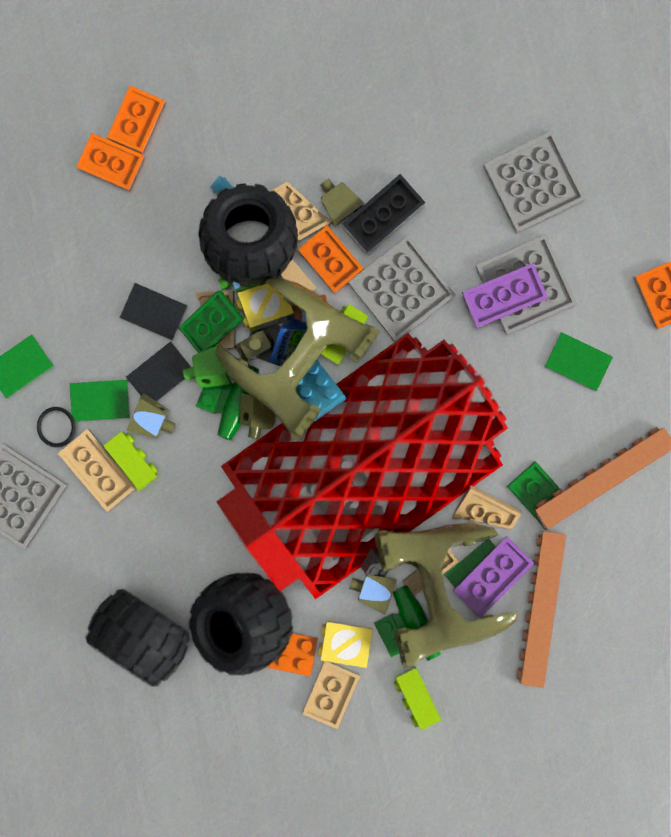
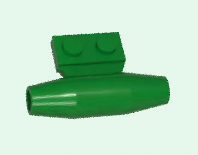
M249 365L252 370L259 374L258 368ZM231 381L228 385L203 388L196 403V407L213 414L222 413L217 435L230 441L241 425V393H246L236 382L233 384Z
M407 585L393 591L399 614H390L374 622L391 657L399 654L395 630L401 628L418 629L429 622L421 604ZM441 652L426 657V660L430 661L441 655Z

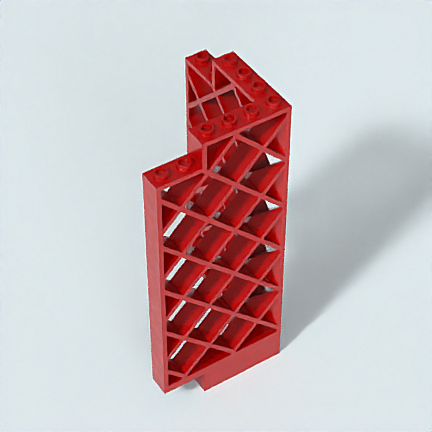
M407 333L336 384L346 397V400L343 401L346 402L343 413L329 414L328 412L318 420L313 421L307 429L303 442H290L292 436L282 422L221 466L235 488L216 502L244 546L279 591H282L299 578L312 596L317 599L359 569L371 548L377 549L375 537L368 542H361L365 529H378V531L386 530L397 533L410 532L464 494L470 486H475L503 466L499 459L502 456L496 447L493 448L495 444L492 440L508 429L504 422L507 418L501 410H497L500 406L494 398H490L493 394L487 386H483L486 384L480 374L475 375L477 372L471 364L467 365L468 362L461 353L458 355L459 352L453 343L449 345L443 339L427 350L425 347L421 348L422 344L417 337L412 338ZM413 349L421 356V358L406 357ZM463 370L473 382L457 383L461 371ZM446 372L443 383L427 384L430 373ZM415 373L412 384L397 385L400 374ZM385 375L382 386H368L369 381L375 376ZM475 387L478 388L485 401L470 402ZM437 399L434 410L418 411L421 400ZM406 400L403 412H388L391 401ZM362 401H376L372 413H358ZM437 414L449 415L444 430H431ZM465 415H478L472 431L460 430ZM382 427H397L394 438L378 440ZM352 428H367L363 440H349ZM323 429H337L333 441H319ZM396 443H410L404 458H391ZM425 443L438 444L433 458H420ZM454 444H467L462 459H449ZM484 444L490 455L484 459H478ZM344 455H357L353 468H339ZM313 456H327L323 469H309ZM262 457H268L264 470H251L256 461ZM284 457H297L293 469H280ZM355 472H370L365 486H351ZM385 472H399L394 486H381ZM415 472H428L423 486H410ZM444 472L456 473L452 482L445 487H439ZM317 483L312 497H299L303 484ZM258 484L253 498L244 485ZM274 484H287L283 497H270ZM316 500H330L326 514H311ZM346 500H360L355 514H341ZM375 500H389L384 514H371ZM404 501H417L413 510L407 514H400ZM263 512H277L272 526L263 515ZM290 529L285 544L274 530ZM305 529H320L316 542H301ZM335 529H350L345 542H331ZM296 557H311L305 571L295 559ZM326 557H340L338 563L332 568L322 569Z

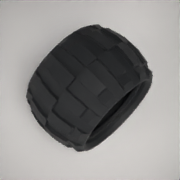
M242 183L236 184V187L231 189L225 188L217 194L216 199H211L204 210L203 218L200 220L198 235L201 252L213 272L219 273L223 280L231 284L236 282L241 287H251L252 284H260V286L267 284L264 282L266 279L274 276L278 278L286 270L297 248L298 229L291 208L287 206L284 199L274 190L268 191L263 185L255 184V186ZM244 221H257L269 226L265 235L253 242L237 241L227 233L231 226Z
M234 573L223 576L209 584L200 593L201 595L197 597L195 603L192 604L189 629L193 643L206 663H209L215 670L221 673L246 675L266 668L284 652L293 633V617L286 601L287 599L271 580L262 578L260 574Z
M118 589L114 595L108 596L100 604L90 620L87 628L89 632L85 637L87 644L151 687L159 686L162 681H166L177 670L188 649L187 643L190 640L189 633L125 589Z

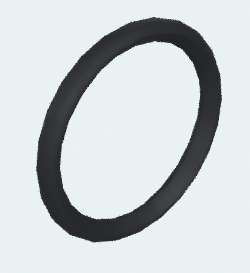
M51 407L39 416L37 432L45 444L51 447H62L69 443L75 434L74 418L66 409ZM51 411L65 413L71 422V433L61 443L49 442L41 432L42 419Z

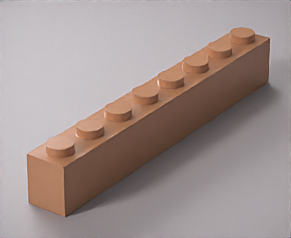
M658 427L648 432L649 436L647 438H638L632 442L633 447L628 450L626 448L621 449L616 453L617 457L614 459L607 458L600 463L601 467L597 470L592 468L585 472V477L580 481L576 478L568 483L569 488L562 491V489H559L551 494L553 496L552 499L548 501L543 499L536 504L537 508L533 511L544 529H550L671 451V437L666 429H658Z
M542 531L541 535L538 534L536 546H539L538 554L535 553L534 565L537 566L536 572H532L531 584H534L533 592H529L528 603H531L530 611H526L525 622H528L527 630L523 631L522 641H525V647L521 649L519 659L522 661V668H518L517 680H520L519 683L521 685L544 688L566 534Z

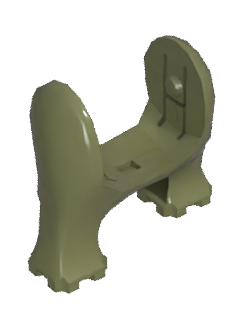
M271 277L264 282L282 294L283 300L292 306H298L306 313L308 330L293 354L276 373L259 375L249 367V363L242 358L235 357L219 345L216 347L215 354L227 375L246 393L268 407L283 422L290 435L299 441L322 409L302 400L297 395V385L327 345L335 344L342 346L350 354V357L358 363L378 337L380 331L374 326L366 325L346 316L317 293L297 282Z
M460 523L417 532L397 533L383 530L375 534V543L383 572L390 571L403 563L413 565L419 570L431 618L428 623L418 629L401 628L395 630V639L399 648L403 669L412 667L424 658L437 652L476 644L494 637L516 622L517 611L496 616L492 614L481 617V620L468 622L451 608L444 588L441 566L449 549L459 546H471L477 542L499 536L494 528L473 523Z

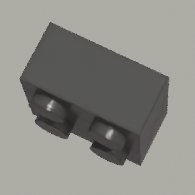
M371 548L361 568L365 574L385 577L388 571L383 572L378 549Z

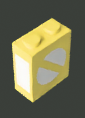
M268 284L259 285L237 293L238 299L235 302L238 310H242L244 314L242 322L245 328H249L250 333L282 323L287 316L294 318L291 305L283 300L282 294Z
M327 621L326 625H322L321 636L324 637V642L319 644L318 655L321 656L322 661L367 668L373 629Z

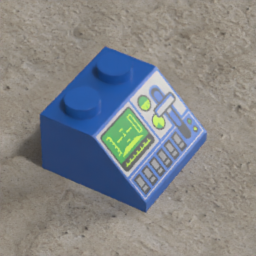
M289 316L286 317L278 334L269 360L270 363H285L306 333L307 323Z

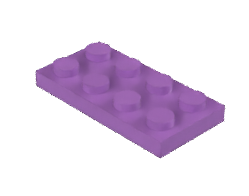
M534 263L462 292L476 328L548 299Z
M506 536L453 592L481 618L535 563Z

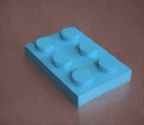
M318 360L314 362L313 366L296 387L297 395L302 400L322 409L314 421L346 400L344 394Z

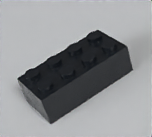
M399 174L342 224V227L365 254L368 255L423 208L425 201L405 178Z

